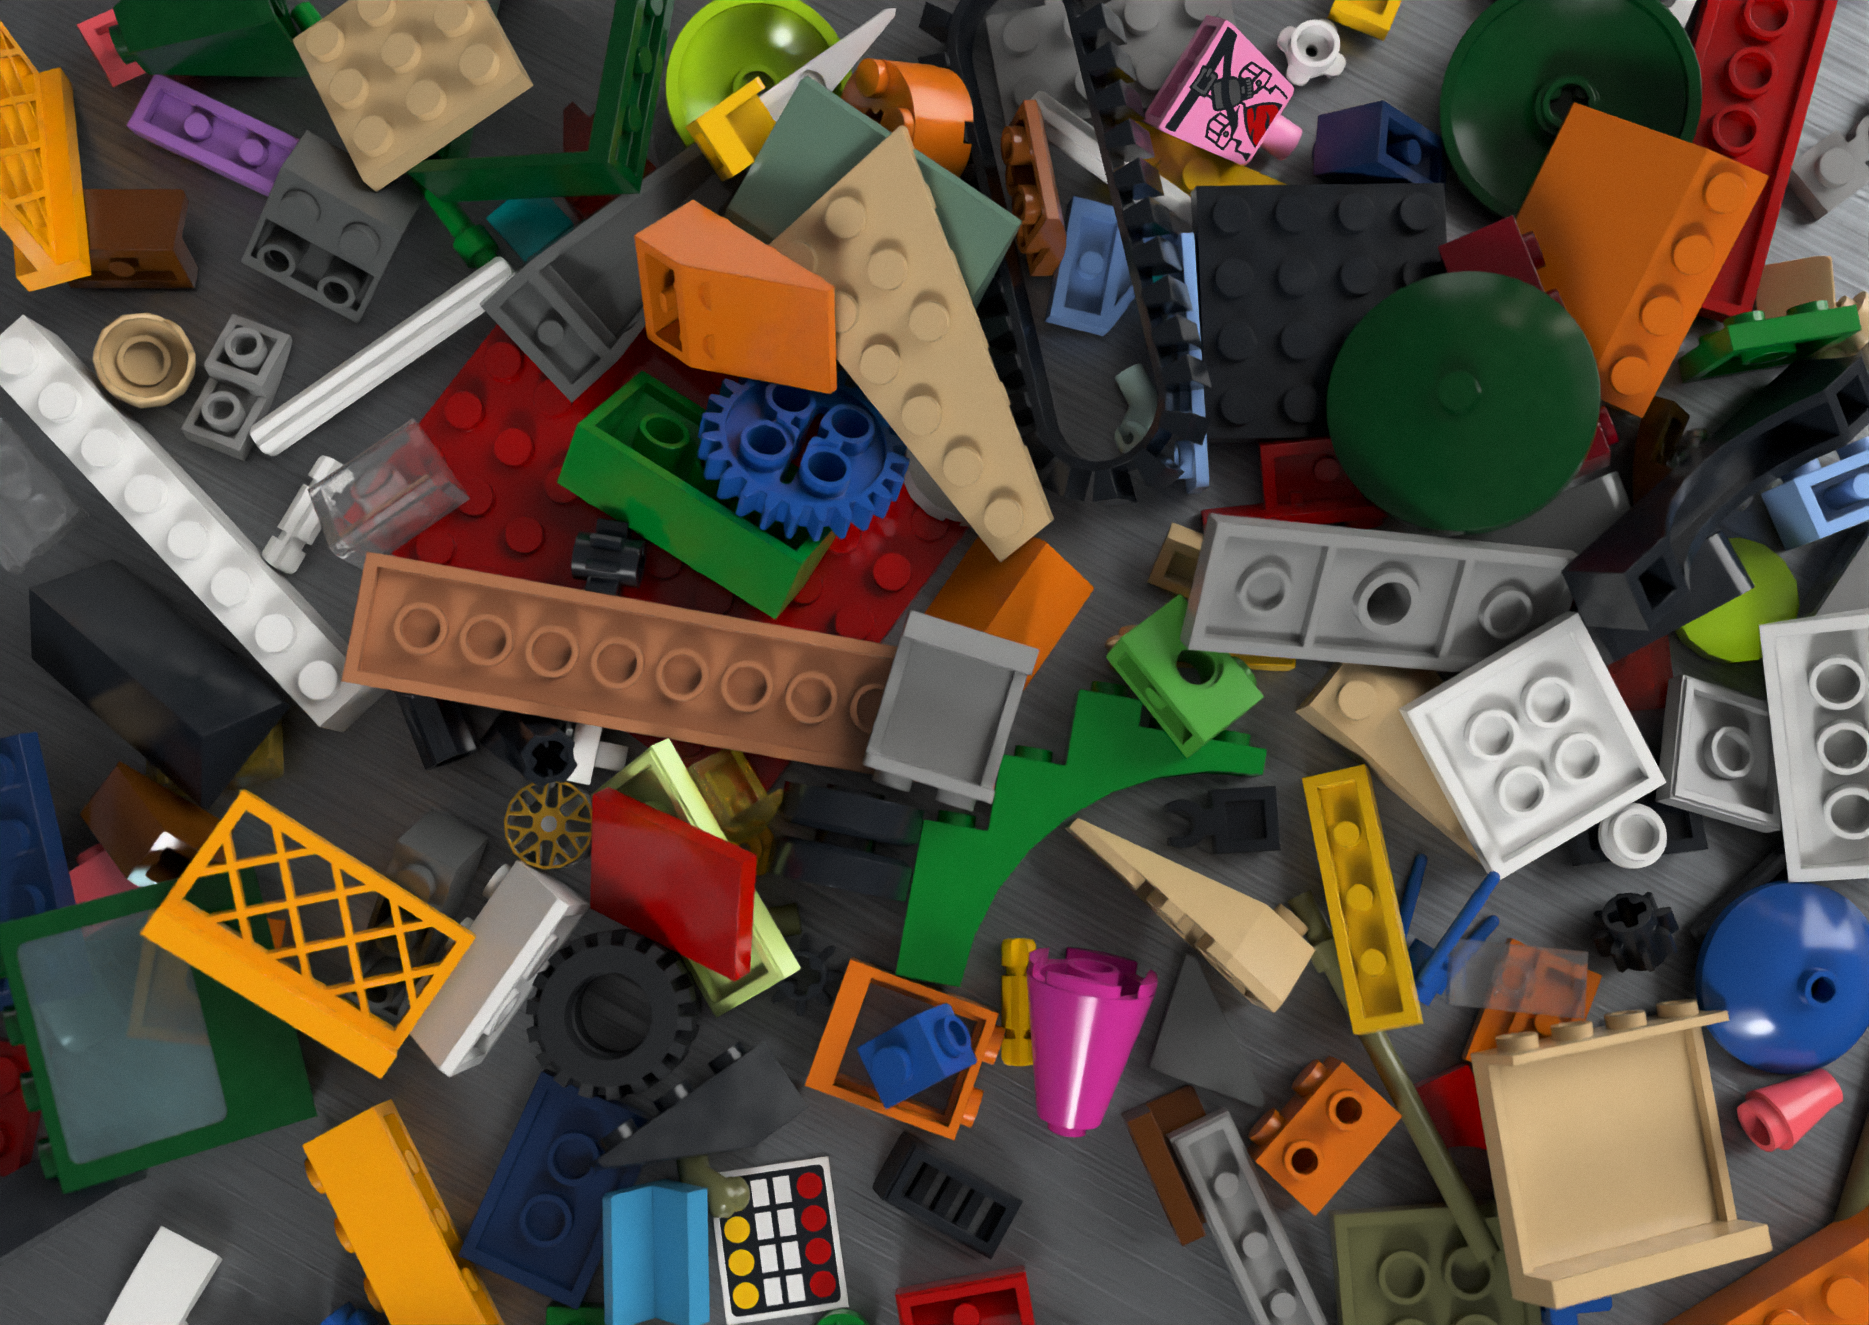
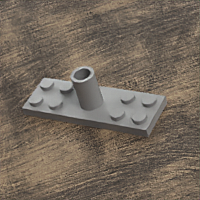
M1209 513L1180 640L1188 650L1463 672L1570 610L1573 597L1561 570L1573 561L1578 554L1572 550Z

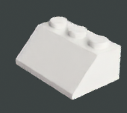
M516 860L512 867L505 863L495 872L482 893L484 897L489 899L475 920L467 917L460 923L475 933L476 938L409 1033L435 1066L449 1077L482 1063L534 988L532 984L538 972L547 969L550 965L547 960L557 950L562 948L590 907L589 900L544 869L528 865L522 860ZM449 938L444 949L448 951L455 940ZM431 975L423 976L415 986L417 994ZM408 997L406 1003L410 1006L409 997Z

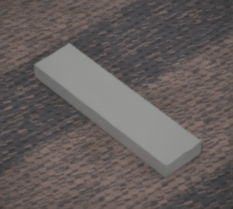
M1222 1107L1166 1134L1254 1325H1328L1229 1111Z

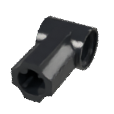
M393 691L425 770H432L452 764L481 750L463 703Z
M502 710L479 740L490 752L519 771L525 779L540 788L548 783H565L578 765L573 754L575 742L561 730L565 724L562 720Z

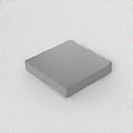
M1683 674L1668 679L1659 769L1666 783L1657 788L1655 801L1763 833L1779 831L1781 828V813L1768 701Z

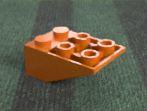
M691 200L634 235L646 333L649 340L692 368L828 394L837 390L833 285L695 200Z

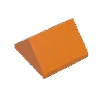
M978 536L924 614L1039 649L1032 675H1027L1023 688L1024 692L1093 592L1094 587L1047 542L1033 536L1000 563Z

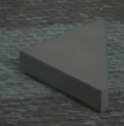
M1183 953L1146 1067L1263 1109L1266 1099L1196 957Z

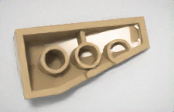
M1335 662L1295 712L1359 765L1365 764L1370 769V774L1481 864L1399 711V708L1443 683L1436 670Z
M1080 818L1073 819L1065 827L1079 843L1247 1000L1273 1013L1280 1008L1315 952V949L1302 938L1309 930L1308 927L1295 914L1280 903L1272 910L1265 903Z

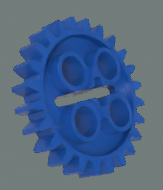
M841 370L837 373V390L831 394L739 377L738 383L725 378L722 381L719 395L711 394L709 396L706 413L702 414L698 432L700 444L697 456L699 459L707 461L703 475L705 480H720L716 495L718 499H729L735 496L739 498L736 510L737 516L741 517L756 510L761 513L759 528L762 530H766L777 520L784 523L786 538L791 539L796 533L798 526L807 527L813 541H819L823 527L829 526L840 539L846 537L850 522L865 531L869 528L873 515L880 518L886 516L891 501H897L905 480L904 477L910 459L904 456L907 446L871 401L868 402L865 399L866 395L858 385L852 389L845 386L846 372ZM817 414H824L817 436L810 440L793 481L790 484H783L782 481L785 480L788 474L791 460L797 458L812 421Z

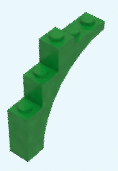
M1092 681L1090 691L1079 689L1074 694L1062 765L1051 763L1052 751L1035 747L1015 745L1014 756L1003 754L995 781L994 790L996 792L990 807L987 830L975 829L977 816L946 810H938L937 822L923 820L895 975L960 987L974 936L997 891L1028 851L1069 816L1110 793L1153 779L1196 774L1249 778L1263 775L1267 749L1250 746L1251 735L1223 730L1198 751L1186 758L1155 718H1150L1149 727L1139 726L1143 703L1141 700L1128 698L1129 687L1109 682Z

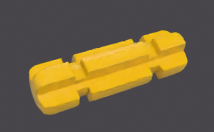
M1007 938L1001 944V965L1006 966V975H1001V1027L1006 1028V1036H1004L1001 1044V1058L1004 1064L1009 1066L1033 1065L1026 967L1028 965L1029 953L1036 950V943L1030 938Z

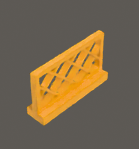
M0 20V227L13 241L16 278L28 292L92 275L73 88L71 81L61 67L38 72Z
M245 788L140 932L144 937L380 1079L397 1057L398 1049L476 938V934ZM246 810L272 826L277 852L242 859L236 858L231 831ZM284 834L303 846L286 849ZM223 843L226 862L207 865ZM317 854L329 861L336 888L296 896L289 859ZM279 861L286 898L246 906L239 869ZM342 870L362 883L345 886ZM228 871L236 908L208 914L185 900L184 897L198 877ZM375 890L389 899L394 924L354 932L347 896ZM338 898L345 934L305 942L298 906ZM400 907L420 919L403 922ZM289 909L296 945L267 950L254 942L249 916ZM238 919L241 933L226 925L223 921ZM434 927L455 940L440 962L411 967L405 932ZM396 934L403 970L363 978L357 942ZM343 945L348 946L354 980L326 986L312 977L308 957L309 952ZM298 955L301 970L282 958ZM431 975L417 994L414 978ZM405 981L410 1006L394 1027L370 1012L366 989ZM357 991L359 1005L341 994Z

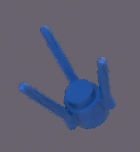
M1418 854L1415 857L1399 908L1405 938L1408 934L1428 862L1425 854ZM1490 871L1435 948L1416 938L1410 945L1408 953L1418 1000L1428 1007L1436 993L1439 995L1443 994L1452 977L1499 925V918L1496 915H1490L1450 958L1447 957L1500 880L1498 872Z

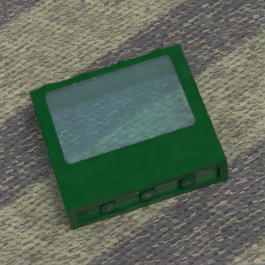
M254 866L239 869L246 906L263 903ZM228 871L198 877L184 897L185 900L208 914L236 908ZM180 877L19 919L14 917L0 921V979L7 977L14 1004L3 1007L5 1027L13 1047L21 1044L25 1045L31 1070L20 1073L24 1100L29 1113L42 1111L48 1136L37 1139L41 1166L46 1179L59 1177L63 1194L318 1116L295 1027L140 934ZM266 913L249 916L254 942L267 950L275 949ZM238 919L223 921V923L241 933Z

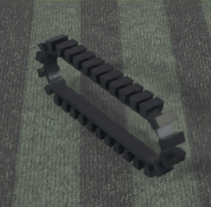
M960 0L953 14L926 1L919 28L941 43H947V53L942 52L919 57L918 62L954 71L965 84L973 106L974 122H965L963 143L972 144L967 165L959 178L1007 210L972 62L973 41L977 28L986 12L997 0ZM1062 0L1067 13L1158 390L1156 413L1146 435L1129 452L1111 460L1098 462L1089 461L1081 457L1067 444L1057 422L1014 239L995 275L999 274L1000 278L992 279L978 305V308L998 316L1008 310L1009 316L979 319L990 347L1006 353L1017 347L1018 354L994 356L991 359L998 378L1005 387L1016 390L1026 385L1027 393L1021 392L1007 395L1011 403L1009 407L1016 425L1026 427L1033 422L1035 423L1037 431L1021 436L1023 444L1028 448L1035 469L1042 470L1054 457L1061 460L1054 466L1042 486L1062 497L1084 501L1091 474L1095 472L1092 502L1115 506L1137 502L1130 474L1128 473L1130 471L1138 469L1146 485L1164 490L1184 473L1179 466L1161 453V451L1168 443L1172 434L1186 441L1203 445L1211 419L1194 413L1179 412L1180 391L1212 387L1206 362L1189 354L1173 362L1171 353L1200 350L1202 346L1196 323L1178 314L1163 322L1161 315L1193 311L1187 285L1170 275H1166L1183 272L1177 246L1161 237L1162 235L1174 234L1168 208L1152 198L1164 196V191L1158 169L1143 160L1154 158L1155 155L1149 132L1135 122L1146 120L1140 94L1127 85V83L1137 81L1131 57L1118 47L1127 44L1122 20L1104 5L1112 0ZM1133 199H1134V200L1143 199V200L1137 202L1136 204H1134V201H1133ZM1154 237L1146 243L1143 242V238ZM1166 275L1153 283L1152 276Z

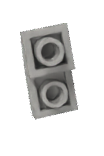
M235 314L231 315L203 365L210 377L181 427V431L187 440L242 461L246 460L255 443L249 433L250 428L267 416L279 387L293 342L289 334Z

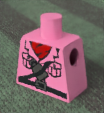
M1206 15L1145 112L1146 120H1142L1158 130L1242 166L1247 165L1251 161L1259 147L1279 161L1286 159L1296 148L1302 135L1300 127L1281 115L1293 96L1294 87L1232 23L1226 19Z

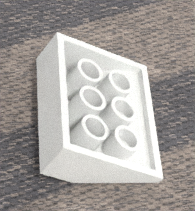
M1869 608L1760 624L1759 631L1788 881L1793 883L1869 878Z

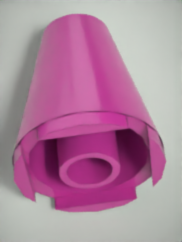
M1049 947L1039 948L1029 953L1028 965L1026 967L1036 1113L1042 1120L1048 1122L1047 1128L1051 1132L1066 1137H1082L1086 1134V1130L1094 1129L1101 1125L1156 994L1158 977L1157 973L1151 969L1145 978L1136 975L1138 962L1107 952L1067 947L1065 959H1048Z

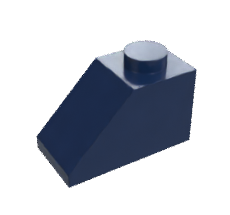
M1384 100L1318 115L1316 142L1312 149L1313 176L1327 184L1444 183L1446 190L1448 160L1441 137Z

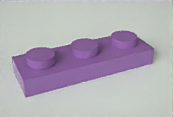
M153 75L127 124V127L137 136L267 197L271 192L281 166L300 141V139L163 75Z

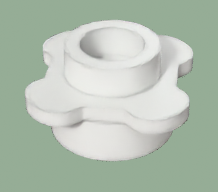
M1308 20L1297 28L1288 26L1278 36V48L1285 52L1288 62L1285 75L1292 84L1303 86L1310 78L1323 75L1329 78H1336L1343 72L1346 60L1339 53L1340 38L1337 33V27L1330 20ZM1314 48L1317 55L1314 57L1308 56L1306 49Z

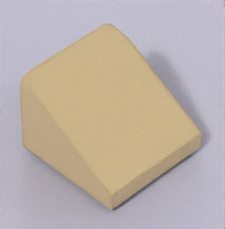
M1814 256L1765 265L1753 305V311H1764L1766 319L1787 316L1786 311L1794 306L1818 300H1827L1829 309L1836 308L1831 256Z

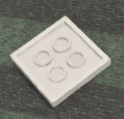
M1564 612L1399 708L1403 719L1486 873L1496 871L1500 875V880L1666 783L1577 612Z

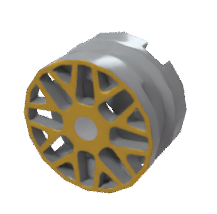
M569 782L548 783L542 788L531 783L521 788L509 802L504 817L505 838L513 853L526 864L541 869L571 868L586 860L591 854V794L581 786ZM510 829H512L514 842L510 837Z

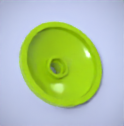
M714 0L704 6L686 23L679 33L671 49L666 67L665 97L667 109L674 129L684 146L687 147L695 142L686 129L688 124L745 86L748 81L758 76L766 87L765 92L840 41L838 35L819 13L800 0ZM851 69L832 91V93L840 98L846 83L852 75Z

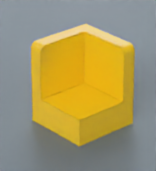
M759 76L686 126V129L722 182L735 176L755 162L754 160L776 124L757 93L766 88Z

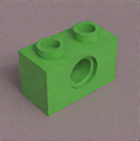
M1179 594L1123 635L1107 654L1106 658L1185 757L1188 758L1247 713L1264 696L1256 687L1257 681L1253 672L1238 657H1231L1229 653L1188 650L1181 642L1180 636L1188 602ZM1176 662H1186L1195 667L1200 675L1201 683L1196 685L1185 681L1177 671Z

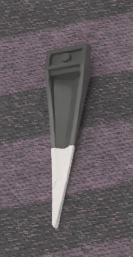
M896 8L884 9L759 96L774 121L777 122L796 87L804 77L809 76L832 92L895 17ZM693 142L644 176L640 194L617 195L528 257L527 261L479 303L480 306L556 387L573 402L622 357L645 326L634 235L691 200H695L719 216L724 217L728 205L751 165L722 182L696 142Z

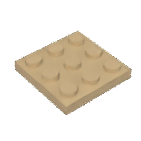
M348 0L292 39L363 182L376 192L534 86L487 0Z

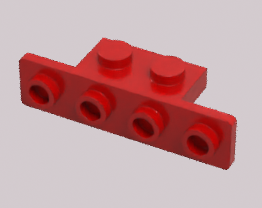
M1330 436L1258 442L1263 503L1201 510L1204 532L1209 513L1318 525L1344 522L1345 527L1358 529L1379 527L1384 523L1383 518L1388 517L1367 501L1352 484L1336 456Z

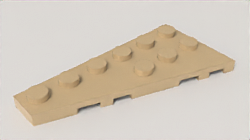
M900 125L769 245L782 255L813 274L821 276L826 282L834 286L836 359L1001 563L1053 521L1054 517L1028 448L1022 442L1009 407L1011 403L1004 384L1000 382L987 349L990 347L954 251L950 250L935 210L937 206L931 190L923 179L913 152L915 148L908 129Z

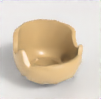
M144 312L121 315L101 330L93 351V364L99 381L115 399L139 409L166 406L185 394L194 379L196 355L188 337L177 323L170 319H164L159 315Z

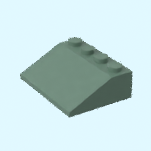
M809 76L804 77L796 87L754 160L755 162L751 165L736 191L724 217L735 226L769 245L892 132ZM915 149L913 150L925 184H928L937 206L935 210L950 250L954 251L976 310L1023 221Z

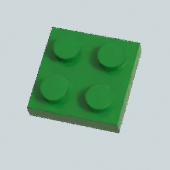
M1818 300L1794 306L1786 311L1787 316L1766 319L1762 310L1731 316L1723 321V329L1699 337V345L1678 359L1682 384L1788 367L1794 361L1811 360L1862 330L1857 306L1850 305L1829 309L1827 300Z

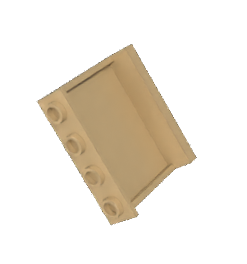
M1696 999L1665 1001L1656 1004L1657 1015L1646 1017L1645 1010H1625L1604 1014V1026L1593 1028L1592 1021L1558 1023L1550 1026L1551 1037L1538 1039L1537 1032L1505 1034L1496 1037L1497 1048L1470 1053L1513 1299L1557 1310L1772 1251L1768 1224L1739 1220L1736 1216L1701 1026L1729 1021L1728 1011L1699 1010Z

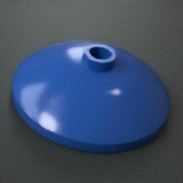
M1788 880L1774 881L1752 888L1733 900L1718 915L1709 928L1702 942L1696 964L1695 990L1699 1010L1728 1011L1729 1021L1706 1025L1714 1039L1738 1060L1757 1069L1777 1074H1798L1813 1071L1830 1064L1844 1055L1857 1043L1869 1026V922L1863 913L1840 893L1811 882L1789 883ZM1819 978L1818 987L1815 993L1811 995V986Z

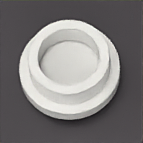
M1631 803L1600 822L1598 839L1602 851L1609 860L1624 868L1637 869L1649 866L1660 858L1666 847L1667 832L1662 819L1654 810L1639 803Z

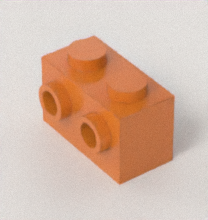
M1330 1055L1323 1063L1318 1059L1313 1060L1299 1073L1291 1086L1296 1094L1280 1112L1272 1108L1256 1122L1248 1135L1253 1143L1246 1149L1249 1156L1314 1216L1320 1212L1402 1117L1396 1109L1343 1061Z

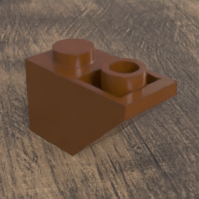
M118 761L80 812V816L124 877L139 887L181 877L221 821V819L121 761ZM223 843L207 865L225 862L226 857Z

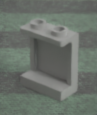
M910 610L904 623L862 761L863 765L875 768L872 781L910 792L913 780L938 788L935 800L969 811H973L976 800L992 804L996 792L993 790L1027 675H1032L1039 649Z

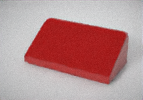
M1024 1265L899 1287L895 1292L900 1325H1035Z

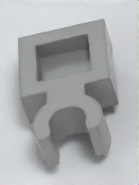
M1869 115L1853 126L1845 138L1836 129L1793 161L1787 185L1817 221L1869 183Z

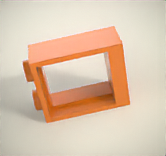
M852 957L847 966L805 1086L955 1140L960 1124L971 1128L974 1123L984 1090L973 1087L982 1062L994 1065L1005 1035L1006 1028L996 1025L999 1015L998 1010L925 982L895 975L896 972ZM870 983L936 1007L948 1003L955 1014L975 1021L970 1038L977 1063L957 1073L944 1110L911 1098L885 1109L873 1084L838 1072Z

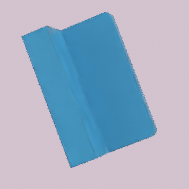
M661 1179L607 1192L602 1200L605 1325H634L654 1318L677 1325H701L710 1322L707 1188L669 1179Z

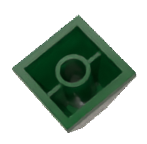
M121 0L113 7L118 24L109 27V33L119 56L125 64L137 62L148 75L304 77L309 75L292 41L299 33L294 20L291 18V12L286 0Z

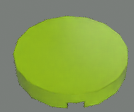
M1741 537L1728 539L1755 587L1675 630L1680 641L1698 656L1722 664L1741 663L1762 658L1759 625L1797 619L1800 607L1797 582L1784 559L1766 545Z

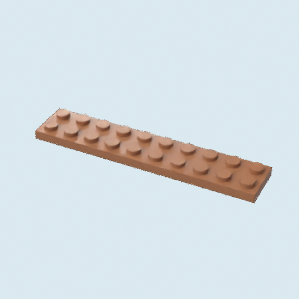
M367 551L341 681L873 775L875 768L863 765L862 761L897 646Z

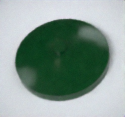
M1659 0L1495 1L1480 14L1460 39L1447 66L1440 91L1438 106L1440 137L1450 168L1460 185L1471 198L1494 216L1505 219L1513 215L1515 218L1571 104L1574 102L1692 143L1701 114L1702 80L1696 52L1679 20Z
M1478 271L1440 274L1411 283L1383 299L1361 319L1347 337L1338 353L1328 385L1326 406L1329 435L1336 456L1352 484L1367 501L1388 517L1406 526L1440 535L1461 536L1493 532L1512 526L1542 510L1557 498L1577 475L1590 452L1598 427L1601 401L1600 379L1594 354L1583 331L1574 318L1546 293L1521 280L1501 274Z

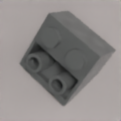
M307 130L281 166L241 262L359 324L425 195L396 179L378 192L374 191L363 182L348 152Z

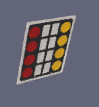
M825 1156L718 1172L725 1178L730 1176L742 1177L747 1182L750 1190V1200L744 1210L734 1212L729 1218L713 1217L726 1324L733 1325L849 1307L829 1157Z

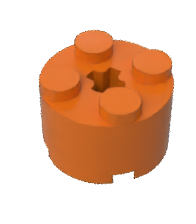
M874 58L863 59L846 83L841 99L892 133L900 125L907 127L915 149L959 178L967 165L972 144L963 143L965 122H974L971 98L962 79L954 71L935 65Z

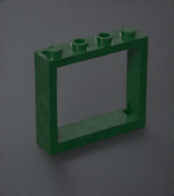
M487 0L497 18L500 0ZM616 0L588 151L468 158L474 127H472L417 164L407 173L443 203L640 194L675 0Z

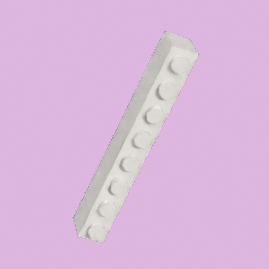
M25 315L18 318L0 335L1 387L319 727L344 732L388 691L387 689L341 681L348 644L277 568L269 565L262 559V552L123 404L104 388L99 379L58 335Z

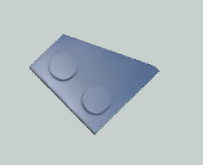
M1073 196L1067 203L1064 219L1066 231L1065 254L1053 275L1044 322L1104 336L1126 311L1128 305L1135 298L1114 207ZM1174 232V234L1162 235L1161 237L1174 244L1179 235ZM1154 237L1143 238V242L1146 243Z

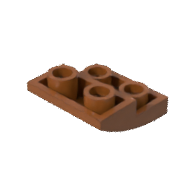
M1023 100L1009 126L1003 129L1001 135V156L1006 165L1005 183L1008 194L1012 196V213L1023 221L1016 233V240L1020 252L1026 253L1030 277L1053 276L1065 254L1066 231L1042 112L1036 100Z

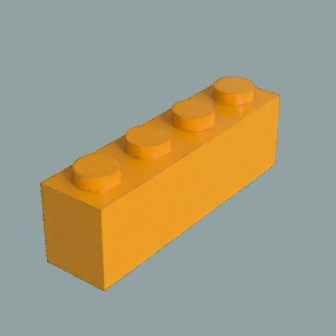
M392 1099L369 1108L302 1145L308 1157L304 1162L308 1179L317 1192L320 1194L326 1193L337 1215L334 1219L336 1235L347 1252L351 1254L356 1253L366 1274L363 1284L367 1298L377 1312H385L391 1325H505L475 1264L458 1256L463 1240Z

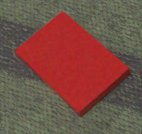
M610 787L592 794L590 909L734 982L750 973L757 855Z

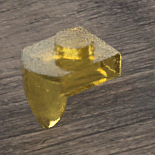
M723 749L692 764L686 769L728 842H748L762 833L771 823L781 805L783 798L782 788L768 795L744 754L740 751Z

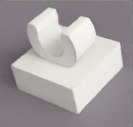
M567 721L564 732L575 742L573 754L578 765L566 781L590 785L594 767L620 772L625 767L629 747L599 741L602 727Z

